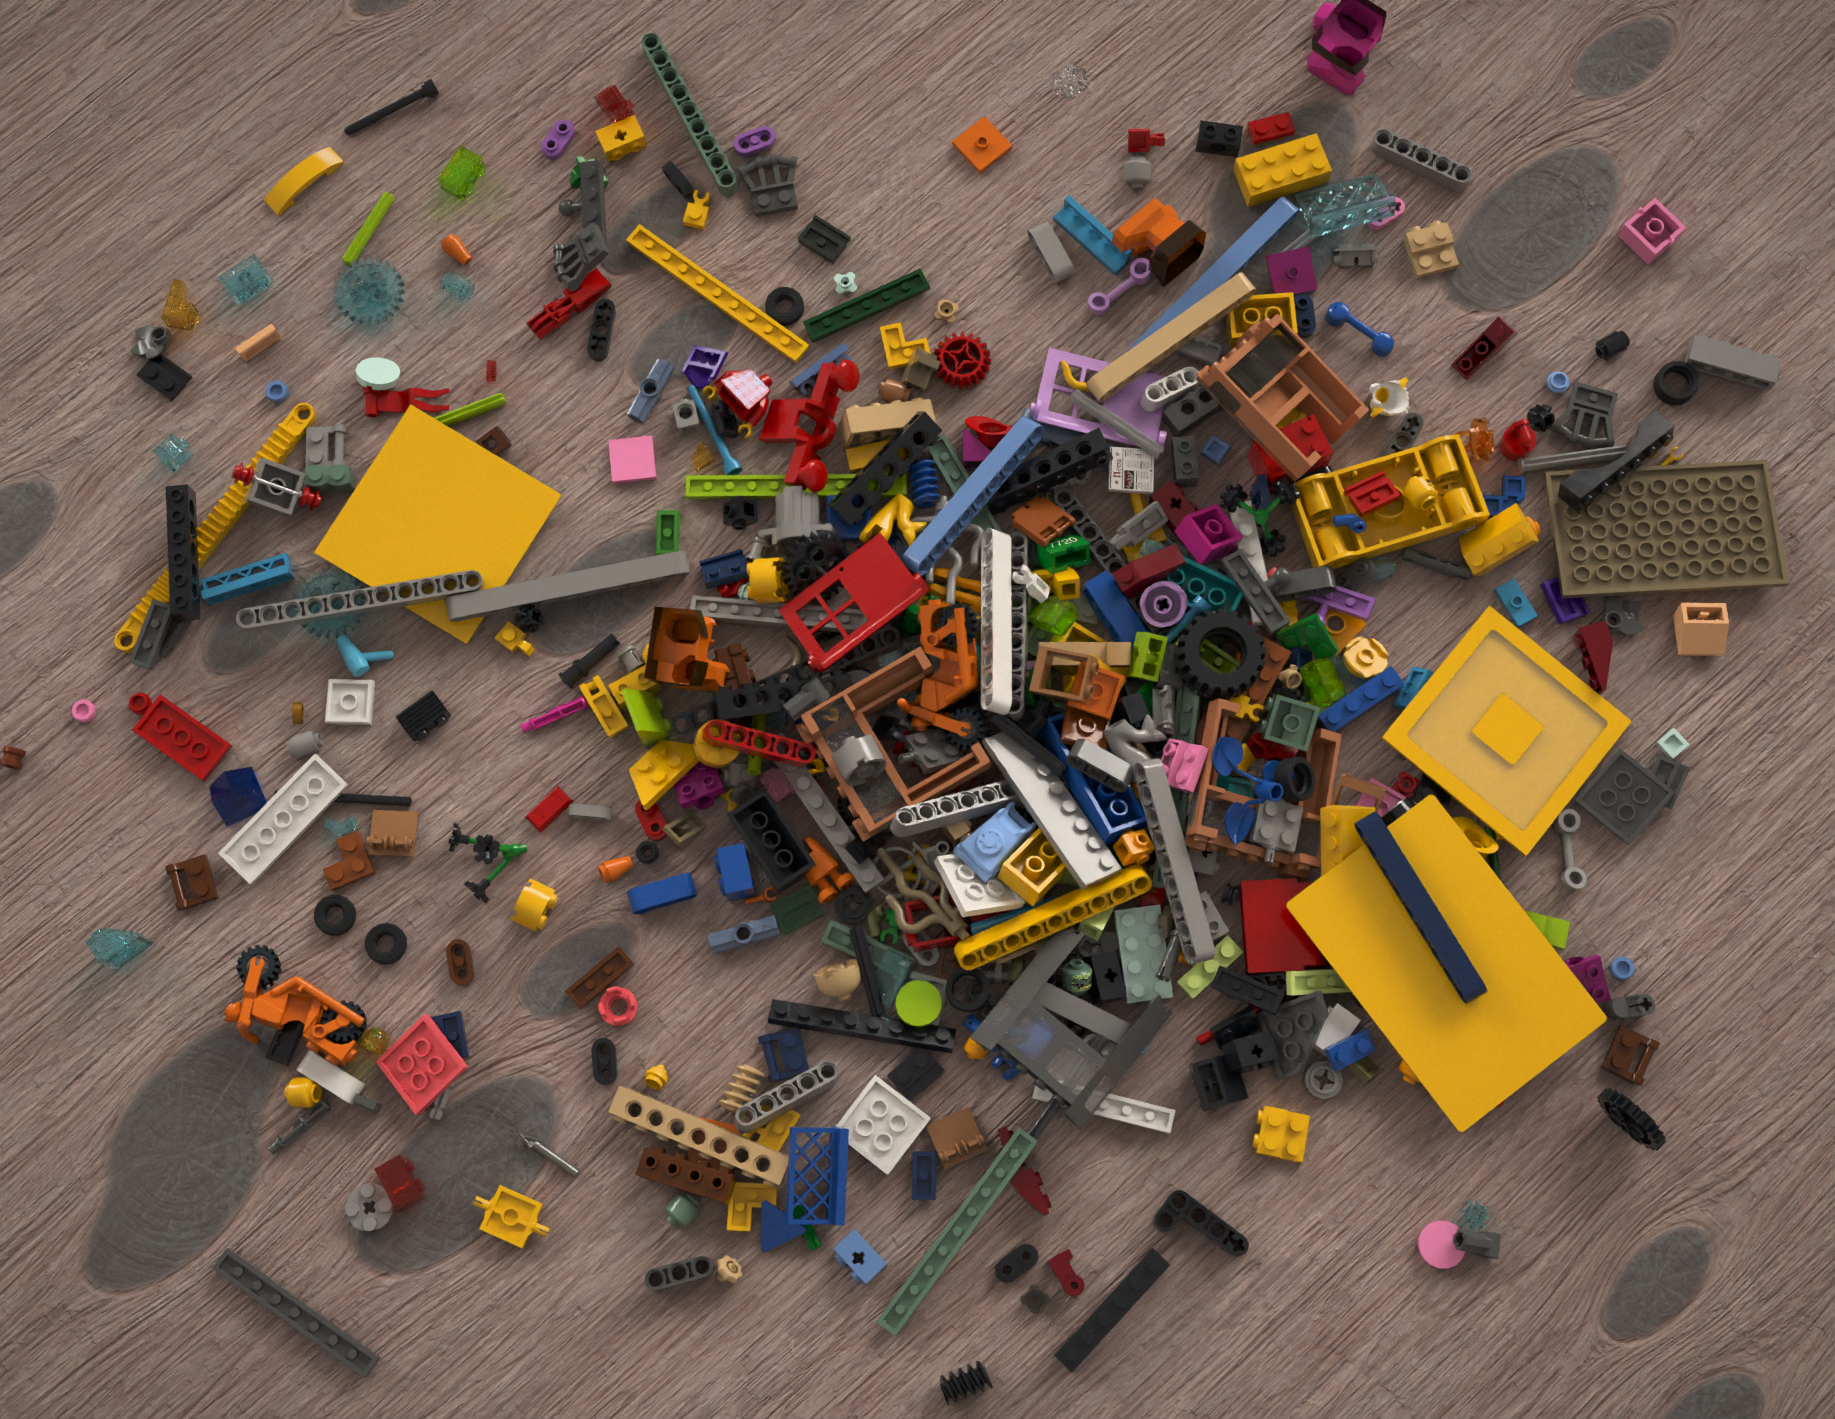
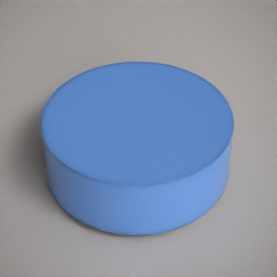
M273 381L266 387V396L272 403L280 404L287 400L289 390L283 382Z
M1618 957L1610 963L1609 971L1614 979L1625 981L1632 977L1635 967L1629 958Z

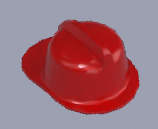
M971 416L965 420V424L977 432L978 440L991 450L997 446L1012 428V426L984 416Z

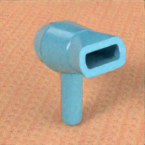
M342 635L336 639L341 656L347 668L355 677L362 676L369 671L370 666L367 661L389 660L394 657L392 651L361 653L347 635Z

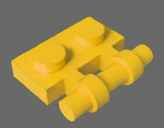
M762 1105L760 1107L765 1112L772 1110L769 1105ZM790 1110L770 1121L765 1129L759 1127L750 1133H743V1136L751 1140L756 1132L761 1135L757 1143L779 1152L790 1135V1127H795L801 1115L794 1110Z

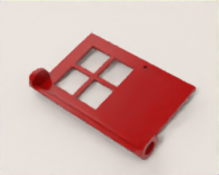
M879 533L778 611L808 652L810 659L807 662L815 672L819 670L822 673L930 592L931 589L918 572L913 576L883 535ZM840 580L852 598L832 613L820 595ZM817 598L829 616L808 630L797 612ZM856 602L868 621L848 635L836 617ZM830 621H833L844 636V639L825 653L813 637V634Z

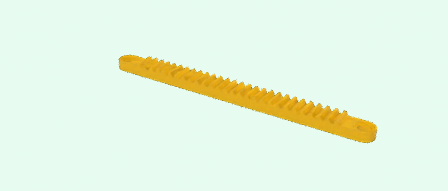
M308 403L297 404L286 419L278 424V429L272 432V436L267 438V443L262 445V449L256 452V457L252 458L251 463L246 465L245 468L248 469L250 466H253L255 470L257 461L261 458L282 465L306 434V427H311L314 424L317 415L313 407ZM308 410L310 411V416L305 420L299 419L300 412ZM239 480L229 487V491L224 493V498L218 501V505L213 507V512L209 513L207 519L202 521V526L197 528L199 570L251 504L244 501L249 485L244 487L243 481ZM165 569L163 575L158 577V582L154 583L152 589L147 591V596L141 599L139 605H136V610L130 613L129 619L116 634L114 642L116 647L122 652H133L152 599L170 604L169 569ZM132 636V644L127 647L122 646L123 638Z

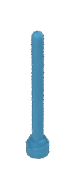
M694 385L688 386L687 390L692 400L694 399L695 406L724 460L723 470L725 474L738 475L743 470L740 462L732 458L722 437L717 435L715 424Z
M1199 594L1192 600L1194 602L1191 605L1192 608L1164 636L1168 638L1166 645H1169L1198 614L1201 615L1212 607Z

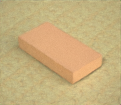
M270 324L235 349L243 360L247 362L281 339L274 326Z

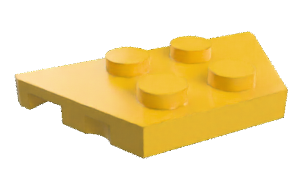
M660 740L629 769L644 810L647 811L699 762L693 750L694 744Z

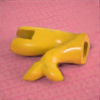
M898 493L867 523L859 539L866 543L873 535L876 536L881 533L886 541H888L894 521L897 520L899 529L902 531L909 546H911L916 540V534L923 531L927 523L910 521V516L914 512L915 507L908 498Z

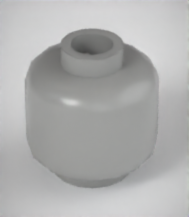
M1130 157L1129 161L1124 163L1123 180L1125 184L1131 185V189H1144V185L1151 182V163L1146 161V157Z

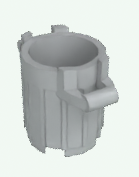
M803 486L784 487L781 494L777 491V496L775 497L776 528L761 529L759 531V536L764 540L772 542V546H775V551L784 552V549L789 550V546L795 548L794 540L802 542V535L804 534L807 538H810V532L812 531L816 535H818L819 531H822L825 535L828 532L833 536L836 535V530L830 523L819 524L818 493L803 491Z

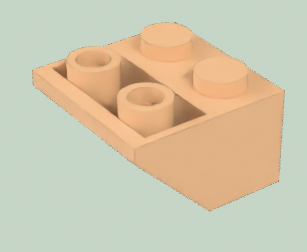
M1681 603L1673 614L1678 655L1724 656L1729 628L1726 603Z

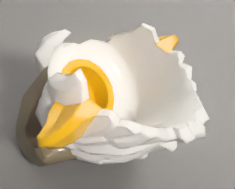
M1405 377L1398 381L1383 380L1380 383L1372 384L1369 387L1370 393L1364 402L1365 406L1369 409L1367 413L1371 417H1376L1378 414L1384 416H1403L1408 413L1410 408L1408 406L1409 393L1405 386L1409 380Z

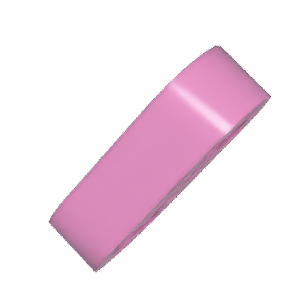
M1393 197L1373 208L1366 219L1368 227L1373 230H1380L1399 219L1405 210L1404 201ZM1391 206L1399 207L1398 211L1392 210L1391 212H1389ZM1382 216L1380 222L1377 220L1373 221V217L1378 218Z

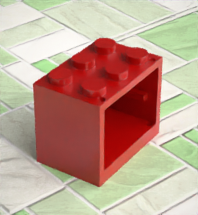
M1314 414L1280 428L1281 432L1306 458L1314 451L1321 456L1304 474L1328 466L1333 451ZM1253 440L1247 460L1255 476L1266 474L1270 495L1273 494V484L1275 481L1281 483L1282 478L1285 477L1289 479V485L1293 483V480Z

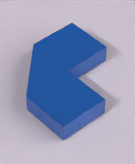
M1503 475L1502 495H1483L1490 514L1488 519L1515 503L1519 505L1525 499V476Z

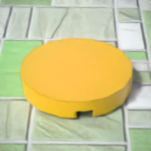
M1363 637L1352 639L1343 652V661L1347 669L1356 677L1362 679L1374 678L1383 672L1388 664L1387 651L1382 644L1370 637L1369 639Z

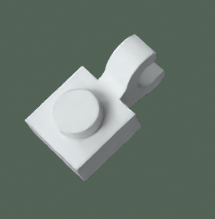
M1022 565L1020 570L1024 574L1023 576L1018 575L1017 572L1013 573V580L1018 584H1026L1027 592L1032 598L1037 599L1040 603L1048 599L1050 587L1036 573L1032 574L1026 565Z

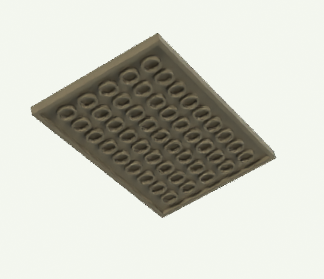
M1767 460L1641 466L1635 471L1631 470L1621 482L1613 484L1604 495L1600 494L1589 507H1583L1578 512L1558 497L1560 483L1576 470L1549 471L1544 473L1561 599L1786 587L1789 584Z

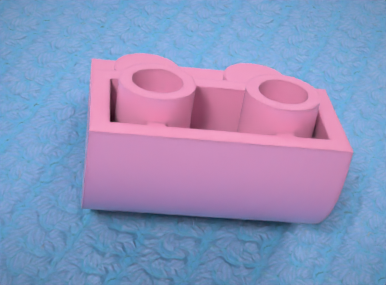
M1168 739L1163 749L1161 761L1171 789L1184 793H1194L1209 748L1202 745L1189 744L1182 740Z

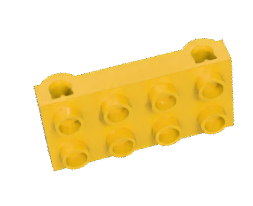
M1459 434L1438 437L1417 447L1327 474L1321 473L1303 478L1294 483L1297 486L1295 491H1299L1301 495L1297 502L1291 505L1313 568L1331 566L1333 569L1352 564L1360 558L1369 559L1478 526L1484 523L1490 516ZM1384 471L1387 479H1390L1400 493V500L1361 517L1366 523V530L1363 533L1357 534L1347 526L1334 527L1333 516L1356 514L1360 517L1349 502L1347 495L1345 496L1344 489ZM1425 476L1430 479L1437 489L1436 503L1427 510L1415 509L1406 499L1404 489L1407 486V481L1412 477Z

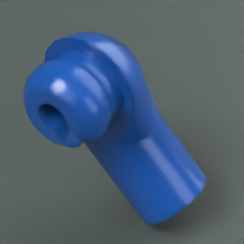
M1356 514L1333 516L1334 527L1347 526L1357 534L1363 533L1366 530V523Z

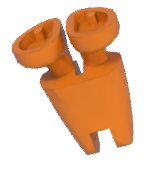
M809 836L805 839V842L808 844L809 849L812 850L809 855L816 866L805 877L812 887L818 885L821 891L818 895V901L821 905H824L838 896L836 889L826 880V875L830 876L840 892L849 888L855 881V878L851 873H840L838 869L841 864L819 842Z

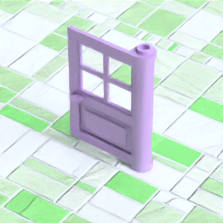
M1049 348L1036 403L1032 402L1029 416H1033L1032 420L1083 434L1100 428L1104 439L1138 447L1102 421L1095 423L1076 418L1078 405L1075 403L1072 416L1048 411L1053 390L1072 394L1075 389L1054 384L1061 360L1071 367L1082 369L1079 382H1084L1086 370L1098 373L1111 364ZM1145 372L1110 398L1103 401V407L1163 447L1167 432L1159 431L1164 407L1148 412L1141 407L1140 399L1147 386L1165 377ZM1081 391L1091 399L1098 401L1093 394Z

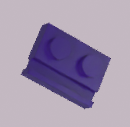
M1558 577L1545 581L1540 585L1559 625L1576 620L1582 616L1585 617L1590 613L1583 598L1561 599Z

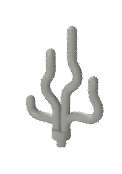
M940 496L939 502L935 504L934 516L913 517L910 521L926 522L929 525L948 503V497ZM968 524L961 533L972 532L977 535V539L972 545L970 552V565L977 567L984 530L977 524ZM950 545L945 553L954 562L947 577L946 603H950L951 606L955 605L956 577L962 569L963 562L959 553ZM934 565L925 574V582L927 584H932L934 581Z

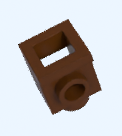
M500 426L494 427L475 441L478 445L495 455L512 445ZM491 440L496 441L497 445L495 448L489 446Z

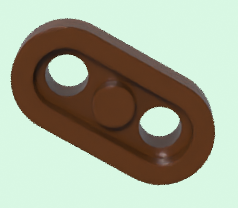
M455 939L446 948L450 978L455 984L466 986L473 981L475 975L471 949L464 940ZM462 948V955L456 956V950ZM461 971L467 972L465 978L459 977Z

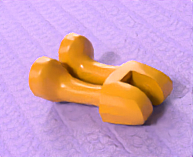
M934 568V579L947 584V577L951 568ZM960 576L956 577V586L981 595V581ZM935 583L928 584L931 589L928 594L936 596L945 602L947 586L944 587ZM955 590V601L969 607L972 606L973 612H977L981 616V596Z

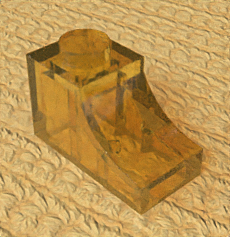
M173 279L161 318L168 327L193 332L194 325L199 321L198 310L192 303L188 302V288L184 282Z

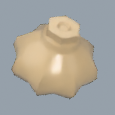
M725 1255L717 1261V1278L720 1282L728 1281L733 1284L737 1280L742 1279V1267L735 1258Z

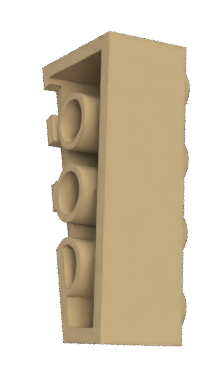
M915 398L907 402L896 400L889 404L873 403L865 407H860L859 405L848 407L845 409L837 426L843 451L849 449L850 445L857 443L863 446L870 444V442L876 439L883 441L892 439L918 411H925L936 423L931 399Z

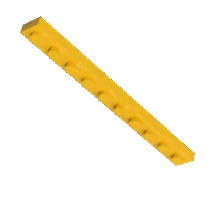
M639 224L626 239L628 245L795 364L798 363L809 349V344L642 225Z

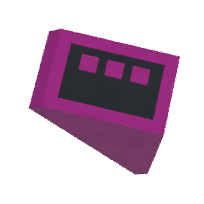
M965 429L963 431V467L965 469L977 468L991 451Z

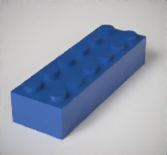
M1064 713L1047 718L1048 721L1039 731V735L1047 749L1067 765V769L1062 776L1081 810L1105 845L1117 842L1129 830L1138 831L1144 829L1147 825L1145 813L1130 784L1125 792H1116L1071 767L1067 763L1066 758L1073 746L1060 743Z

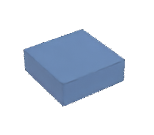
M1212 435L1200 452V455L1219 466L1231 446Z

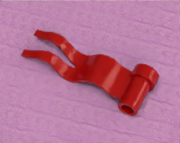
M367 385V388L363 386L365 416L378 417V412L381 411L402 413L406 412L410 405L428 412L449 410V405H432L415 398L440 397L449 394L450 389L433 391L422 388H409L404 391L373 390L371 386Z

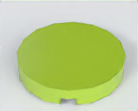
M914 980L906 983L899 990L896 996L895 1007L898 1016L904 1023L916 1027H925L932 1024L938 1018L941 1012L942 999L939 991L933 984L927 981Z

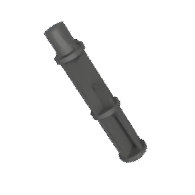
M321 1099L315 1106L319 1103L322 1106L310 1117H305L309 1112L307 1111L293 1123L294 1130L285 1138L277 1136L275 1142L268 1147L269 1151L274 1155L280 1149H285L287 1145L330 1111V1104L326 1100ZM323 1108L327 1110L313 1123H310L309 1120L313 1118L317 1113H319Z

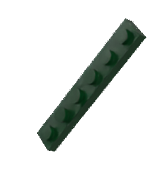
M920 268L805 320L803 325L812 343L920 295L930 290V285Z

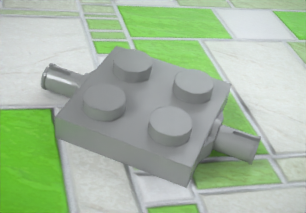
M1282 798L1277 802L1266 800L1264 804H1256L1255 820L1249 841L1266 848L1263 862L1273 864L1275 851L1278 850L1288 853L1295 852L1303 807L1292 805Z

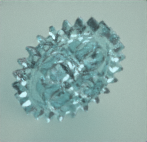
M369 256L367 262H364L361 257L359 260L360 264L351 261L353 267L344 266L346 273L339 272L341 280H335L338 287L333 288V291L336 294L334 299L338 303L337 307L339 310H342L345 317H349L350 321L353 322L356 319L359 325H361L363 320H365L368 326H370L371 320L379 324V318L386 322L387 314L394 316L393 308L400 309L397 302L404 301L401 296L405 294L402 288L404 282L401 279L400 273L396 272L395 266H390L387 260L382 264L379 257L375 262H373L371 256ZM381 276L380 280L373 281L376 277ZM355 282H360L358 286L353 287ZM386 296L384 300H378L379 297ZM360 301H365L363 305L357 306Z
M323 567L321 574L314 570L313 578L305 576L308 582L306 584L299 583L303 589L295 590L299 598L293 600L313 597L317 591H322L321 595L332 594L340 586L344 587L342 592L362 589L364 587L361 584L358 585L359 580L357 578L352 579L353 576L348 573L345 574V571L339 569L336 573L334 567H331L327 573ZM359 597L356 601V605H364L365 602L362 600L366 597ZM338 600L334 603L335 610H339L344 606L343 600ZM315 604L311 608V613L316 614L320 612L321 604ZM293 608L295 613H299L298 608ZM365 613L300 625L303 628H307L310 634L315 631L317 637H320L323 633L325 638L329 639L332 633L335 638H338L340 631L347 635L346 628L349 627L354 630L355 628L352 623H361L358 615H365Z

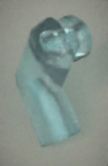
M353 816L347 817L341 823L327 818L323 824V828L338 836L350 834L358 827L357 819Z

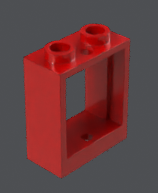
M950 894L949 903L953 908H956L957 906ZM940 896L933 897L934 900L941 907L939 898ZM922 900L904 902L905 921L913 925L912 913L930 908ZM905 933L907 945L913 947V952L955 945L962 941L959 936H948L918 942L916 934Z

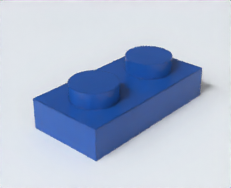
M1362 1029L1324 1049L1334 1071H1339L1377 1051L1368 1029Z

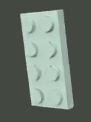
M1160 905L1113 911L1122 978L1126 986V1003L1150 1001L1158 995L1162 999L1173 997L1171 978L1169 982H1165V978L1162 981L1155 976L1166 951L1163 929L1158 928V915H1162Z

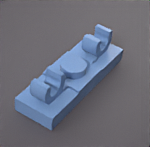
M845 343L840 344L790 380L789 384L792 388L799 385L800 393L802 395L808 394L804 386L808 383L814 389L816 383L809 378L819 374L822 363H832L834 361L838 366L841 358L851 360L847 354H843L849 348Z

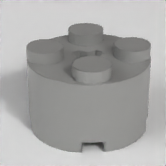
M871 734L855 738V736L846 738L843 741V746L832 754L835 765L843 780L849 786L866 783L865 778L871 775L874 779L887 766L885 758Z

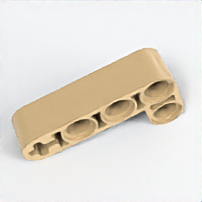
M1039 642V646L1087 655L1093 654L1106 665H1131V642ZM1053 657L1052 665L1080 664L1078 661Z

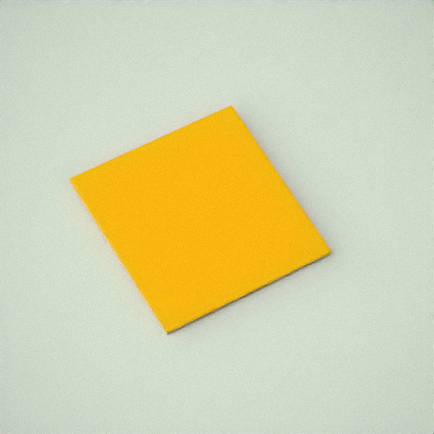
M410 405L314 553L370 587L468 570H475L481 574L485 582L483 590L505 586L559 502L562 494L413 405ZM476 577L471 578L468 581V586L474 587L478 585L479 579ZM450 581L446 584L445 589L452 591L456 588L457 583ZM427 585L423 589V593L431 594L434 591V586ZM404 589L401 597H410L412 590ZM382 593L389 598V593ZM445 599L403 606L465 644L469 643L485 617L450 622Z

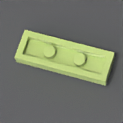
M1227 935L1215 946V956L1212 960L1194 965L1177 981V984L1193 1000L1213 981L1220 965L1227 968L1243 954V951Z
M1334 969L1286 971L1287 995H1308L1316 991H1321L1322 994L1351 992Z

